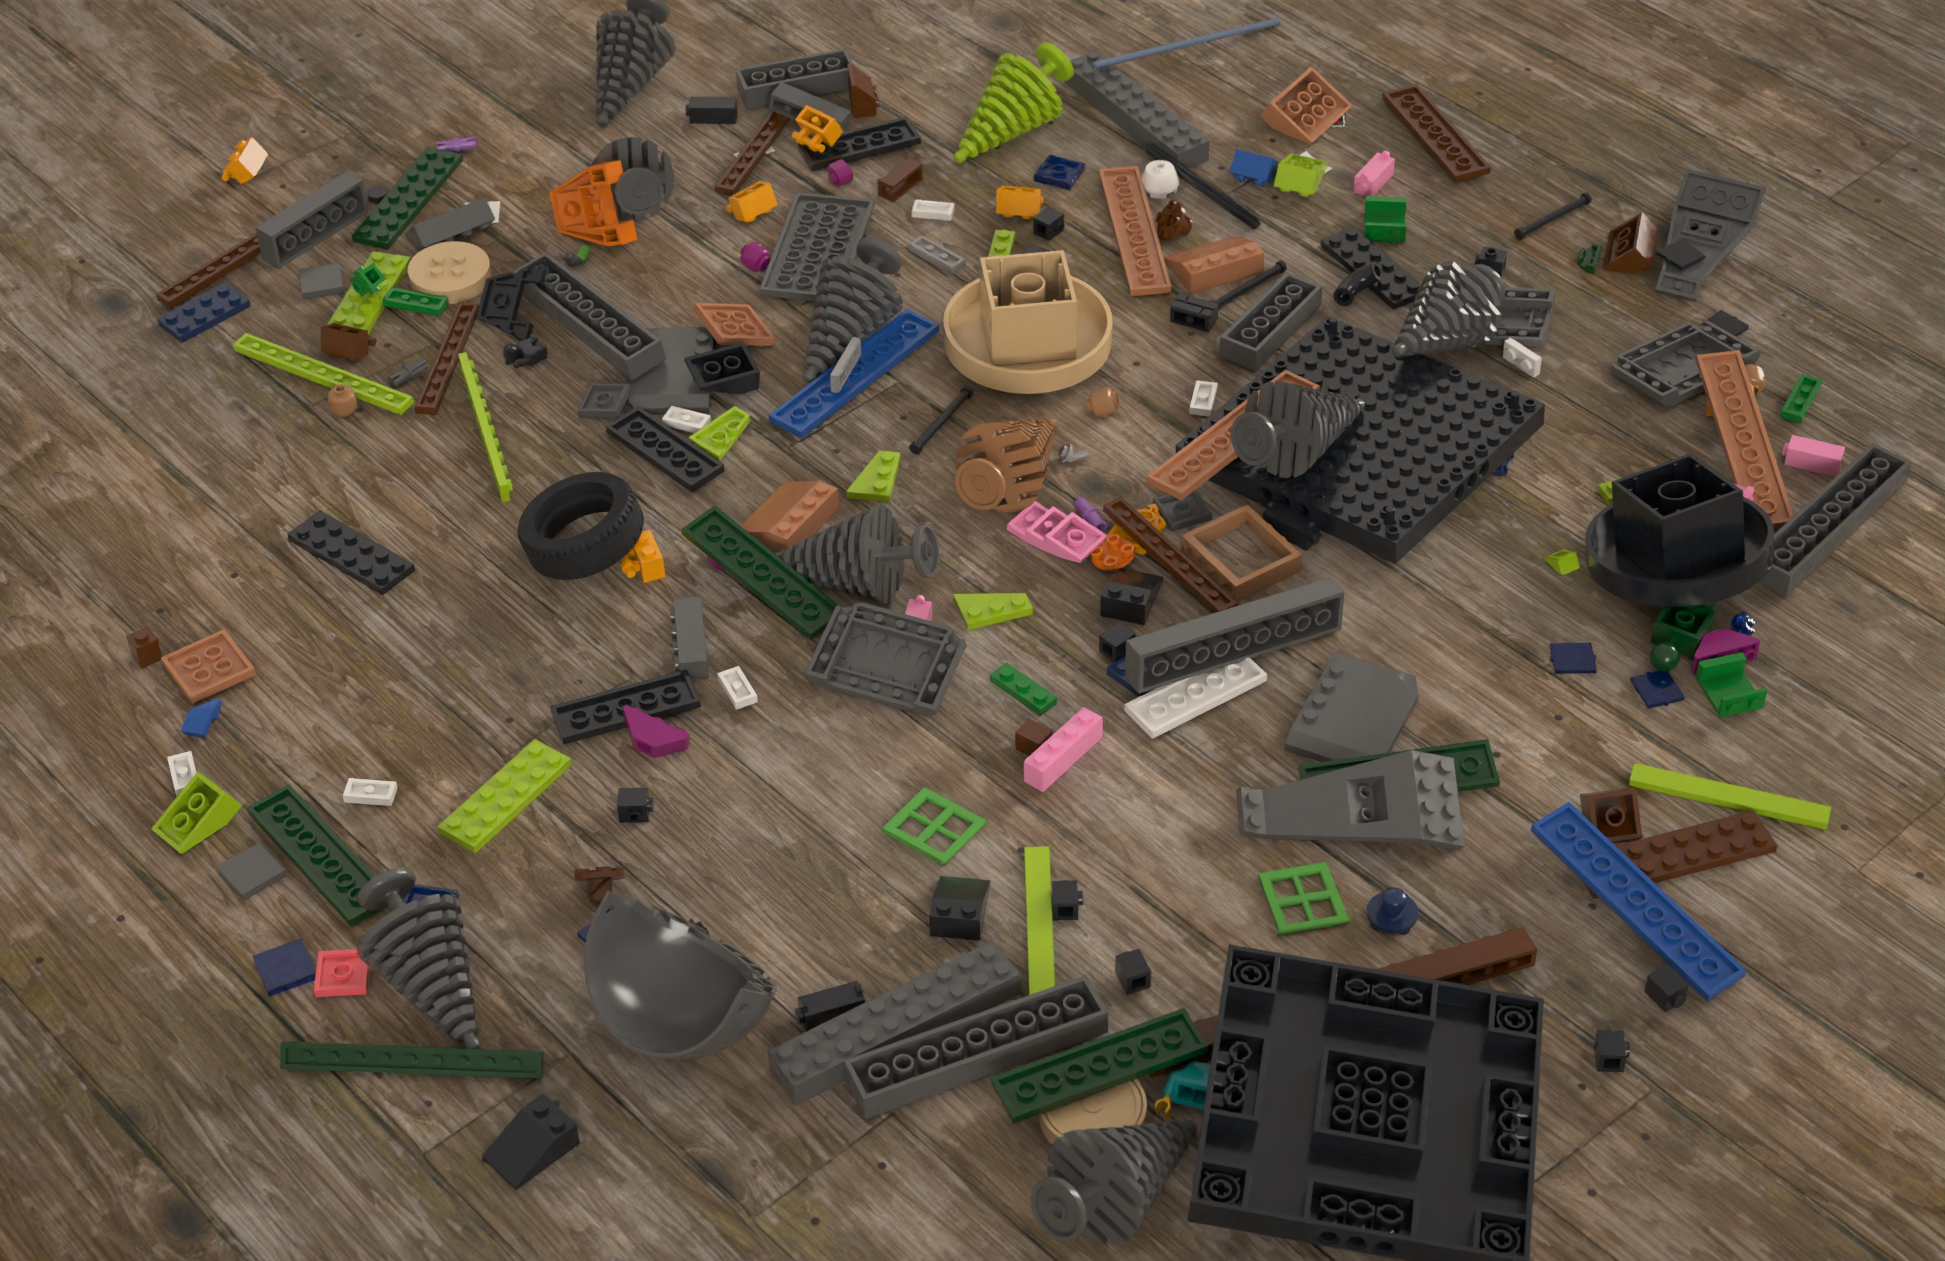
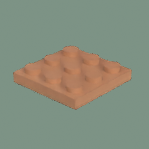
M695 303L693 311L719 345L728 346L742 342L745 345H756L759 347L774 345L776 338L749 304Z
M225 629L161 657L162 665L192 704L256 675L253 665Z

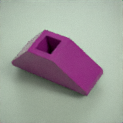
M1728 629L1704 634L1694 655L1691 673L1696 675L1700 661L1743 652L1746 661L1756 659L1760 641L1758 638Z
M625 705L623 708L624 722L634 749L653 758H658L686 750L690 746V734L683 728L666 724L663 719L659 717L653 718L637 707L632 708Z

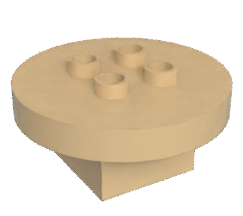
M1064 250L980 258V278L961 288L946 307L943 320L944 348L950 362L960 373L985 387L1019 394L1053 392L1084 381L1097 372L1105 363L1112 347V313L1108 303L1097 290L1084 281L1070 276Z

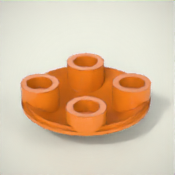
M1110 534L1100 546H1097L1090 553L1091 561L1099 569L1117 570L1128 565L1133 560L1135 547L1129 540L1120 538L1118 534Z

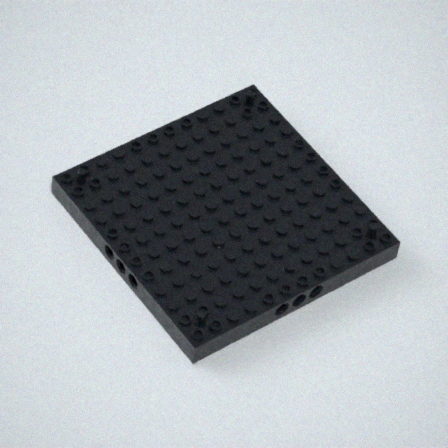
M1327 316L1175 445L1176 453L1247 400L1254 390H1260V385L1273 380L1285 370L1320 385V390L1363 400L1365 403L1363 411L1359 412V415L1353 422L1345 427L1342 434L1325 450L1323 455L1316 460L1310 469L1308 467L1304 474L1294 477L1293 471L1289 478L1279 477V473L1275 476L1267 471L1268 462L1262 467L1261 465H1249L1238 456L1208 481L1266 507L1271 500L1274 502L1277 500L1320 522V531L1396 564L1544 425L1545 404L1424 354L1395 357L1392 354V347L1395 343Z
M1229 944L1187 1221L1405 1261H1530L1544 998Z

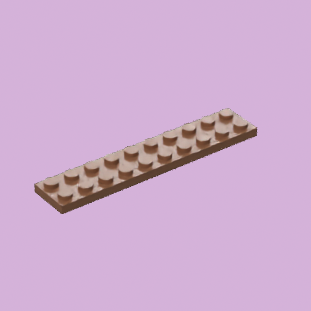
M1128 166L1099 169V178L1130 296L1171 293L1169 275L1141 180L1139 167Z
M1740 350L1697 355L1696 364L1734 484L1753 487V502L1769 515L1774 529L1781 528L1794 515Z
M1287 370L1270 381L1274 382L1273 386L1275 381H1282L1320 390V385ZM1260 390L1257 391V392H1258L1257 406H1258V402H1259V393H1260ZM1247 400L1147 475V483L1182 501L1237 458L1238 455L1235 453L1231 443V429L1236 418L1244 413Z

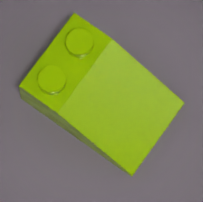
M1290 153L1278 164L1274 186L1279 187V190L1283 192H1291L1292 190L1297 191L1298 195L1309 197L1317 191L1327 169L1328 162Z
M197 771L151 829L179 853L183 854L226 826L241 808L242 804L212 780Z

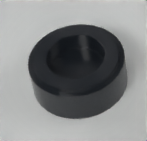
M383 186L372 187L367 192L369 201L379 204L388 193L387 189Z

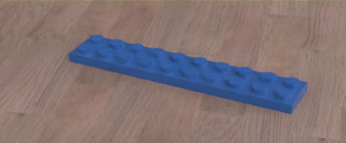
M906 309L861 344V356L839 393L831 392L830 374L836 366L834 364L770 413L769 422L802 439L938 333L939 324Z
M1570 802L1532 824L1531 832L1707 1002L1745 977L1747 970Z

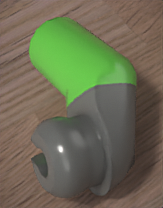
M582 245L578 254L574 255L573 252L566 253L564 255V260L567 261L566 264L574 266L585 262L590 248L587 245Z

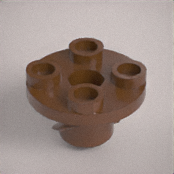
M1170 200L1162 212H1158L1155 218V222L1158 224V237L1165 241L1175 239L1178 234L1183 236L1189 234L1193 225L1192 219L1185 214L1184 205L1175 200Z
M611 866L596 867V870L575 869L574 879L577 882H588L587 897H589V902L600 905L606 892H612V880L625 879V872L623 867L611 868Z

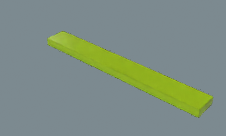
M1634 763L1629 781V786L1744 812L1754 810L1757 815L1827 830L1831 812L1830 806Z
M1049 846L1024 847L1029 995L1055 986Z

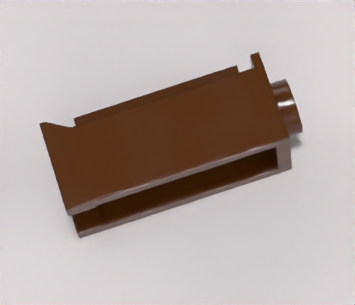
M906 157L903 163L885 177L877 179L878 196L894 203L923 180L922 163Z

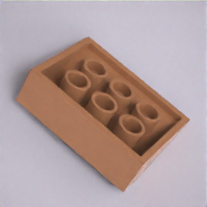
M1311 66L1272 100L1260 117L1272 129L1311 145L1349 111L1353 105Z
M1232 236L1164 257L1165 264L1190 294L1263 273L1264 251L1255 241L1238 236Z
M822 481L784 482L740 526L774 554L781 550L785 551L795 544L798 546V542L809 539L839 509L838 488Z

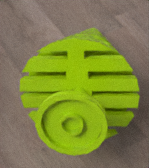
M1042 42L1036 47V57L1041 65L1040 69L1019 55L1015 57L1012 53H1005L999 57L987 82V86L982 93V97L977 104L978 107L975 108L973 118L969 121V128H966L964 138L959 143L960 150L954 154L956 162L963 163L967 157L974 158L979 153L989 151L988 149L995 148L999 144L1009 141V139L1012 140L1020 136V134L1023 135L1061 116L1063 113V109L1060 107L1063 105L1061 98L1055 93L1057 90L1047 77L1051 75L1057 80L1068 81L1074 76V69L1068 57L1058 47L1049 42Z

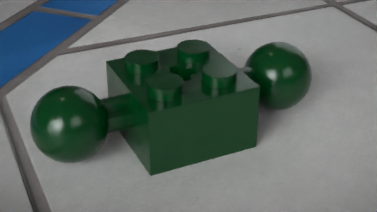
M1716 602L1685 607L1664 606L1654 622L1650 643L1655 645L1650 651L1649 660L1656 670L1661 672L1673 670L1680 661V654L1694 659L1704 634L1712 632L1716 611L1713 609Z

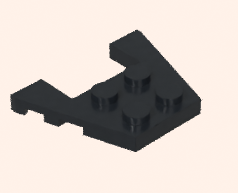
M540 264L533 269L524 268L521 269V272L513 274L509 272L486 278L476 317L520 340L528 339L532 333L533 324L516 321L525 283L544 285L548 267L545 264Z

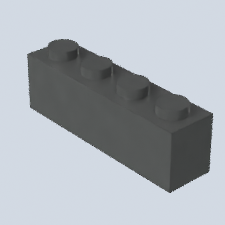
M781 82L771 94L769 109L793 120L808 105L834 118L842 131L848 126L850 110Z
M701 597L673 599L674 609H670L671 623H675V625H671L672 639L677 638L676 641H672L674 655L678 654V657H674L675 671L687 670L690 679L709 677Z

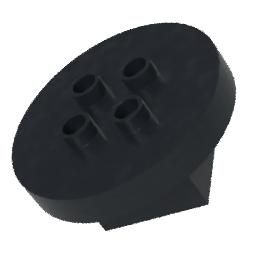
M1691 453L1612 481L1613 503L1600 511L1592 519L1585 535L1587 568L1594 581L1615 596L1653 606H1696L1733 597L1748 590L1762 580L1769 572L1774 561V527L1769 515L1759 505L1743 497V490Z

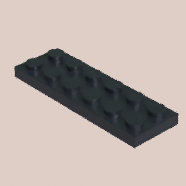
M903 117L843 132L832 147L821 142L825 146V150L822 153L810 150L809 146L805 144H798V151L810 170L815 171L827 168L830 164L841 159L845 162L857 161L862 158L921 144V137L909 119Z
M1354 226L1321 239V247L1351 273L1368 263L1376 261L1382 269L1383 279L1368 288L1393 310L1415 300L1421 283Z
M639 406L606 426L607 434L691 492L725 472L724 464Z
M321 510L287 534L289 541L381 595L387 593L415 571L413 563Z
M687 670L553 705L550 706L564 745L626 728L623 710L625 705L632 708L637 707L653 718H663L700 708L701 704Z

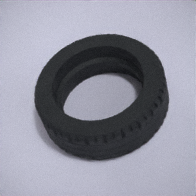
M587 472L565 478L538 494L523 511L518 524L517 534L532 567L538 573L557 580H574L599 573L625 557L641 536L644 516L630 485L624 479L606 472ZM599 512H609L602 521L584 533L565 539H553L565 526L583 516Z

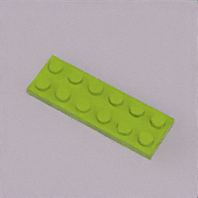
M372 252L364 267L366 268L374 262L386 278V280L379 284L381 289L373 295L367 293L361 297L351 285L327 325L331 323L367 330L369 334L385 308L382 299L391 287H398L408 270L411 257Z
M534 739L438 825V832L476 854L572 766L571 758Z

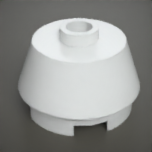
M1164 160L1148 163L1141 176L1145 191L1150 193V197L1156 199L1166 198V195L1172 192L1175 194L1180 182L1173 164Z

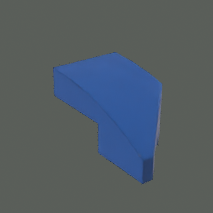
M215 699L189 710L181 732L185 735L206 738L212 720H217L222 701Z

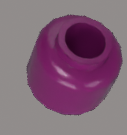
M757 242L744 245L740 251L741 263L753 272L764 271L770 263V252Z

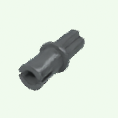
M420 357L408 365L404 364L402 369L387 377L389 383L393 382L391 386L396 388L406 380L414 379L416 374L428 367L427 361Z

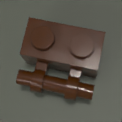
M336 323L321 327V352L329 353L331 357L342 356L346 357L348 361H358L359 358L368 355V346L376 345V339L371 338L367 330Z

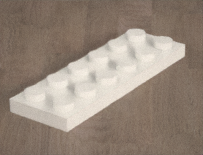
M1246 658L1244 661L1156 688L1124 704V711L1153 739L1266 682L1267 674L1252 659Z

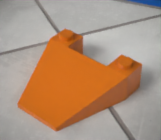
M621 160L590 166L549 192L558 232L604 246L623 245L638 240L633 220L618 222L610 184L616 183L623 174Z

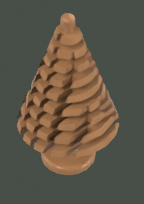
M1054 418L990 422L981 423L968 430L960 440L974 436L978 437L957 447L955 459L975 454V456L966 459L965 462L956 465L955 484L962 500L970 507L978 510L993 508L1006 513H1017L1031 506L1039 495H1037L1038 492H1030L1040 490L1043 487L1049 463L1048 459L1052 451L1053 439L1058 426L1057 421ZM1003 498H1005V501H1003V502H1006V503L999 504V503L1001 502V500H1002Z

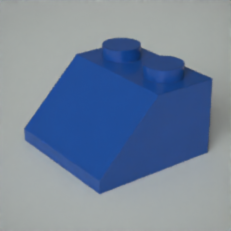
M1236 149L1229 172L1235 176L1234 179L1245 182L1246 179L1253 180L1255 185H1271L1276 178L1279 163L1274 158Z

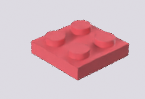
M357 949L318 951L314 984L315 997L367 995L370 966L359 958Z

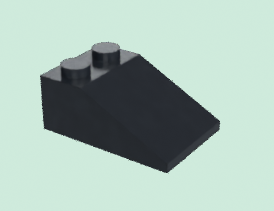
M744 342L684 358L700 391L742 394L759 389L760 371Z
M1123 568L1118 569L1107 580L1101 594L1100 616L1145 625L1162 585L1163 577Z
M941 876L933 895L929 914L930 936L980 941L990 880Z
M541 1094L517 1113L482 1157L502 1178L517 1190L580 1144L577 1124L548 1097Z

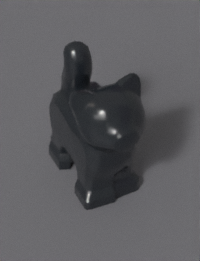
M531 334L528 339L520 341L517 345L509 343L503 350V356L506 359L505 364L509 365L519 357L521 359L513 363L515 369L526 365H536L541 360L547 359V346L543 342L537 346L535 343L538 342V339L534 334Z

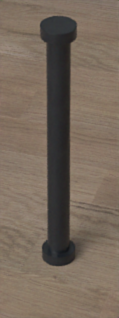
M1584 192L1576 200L1523 228L1515 229V237L1518 240H1522L1527 234L1583 204L1591 203V195Z
M1279 260L1275 263V266L1217 300L1211 301L1217 303L1220 308L1277 273L1285 272L1287 266L1284 261Z
M963 386L960 394L916 442L911 443L909 449L913 454L919 455L923 450L922 447L966 399L972 397V388Z

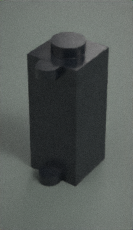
M690 97L689 104H686V116H689L690 124H736L738 102L736 97Z
M1271 500L1268 503L1267 509L1263 512V519L1267 523L1271 524L1289 543L1305 551L1316 545L1321 538L1320 522L1277 500L1275 502Z
M853 981L798 997V1008L795 1009L798 1023H803L807 1032L864 1004L865 998L861 984L858 981Z

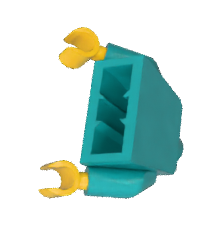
M1192 1061L1186 1068L1173 1072L1169 1076L1162 1093L1164 1098L1159 1099L1155 1103L1156 1115H1158L1161 1109H1166L1165 1119L1170 1118L1172 1115L1171 1100L1174 1103L1204 1110L1211 1062L1205 1064Z

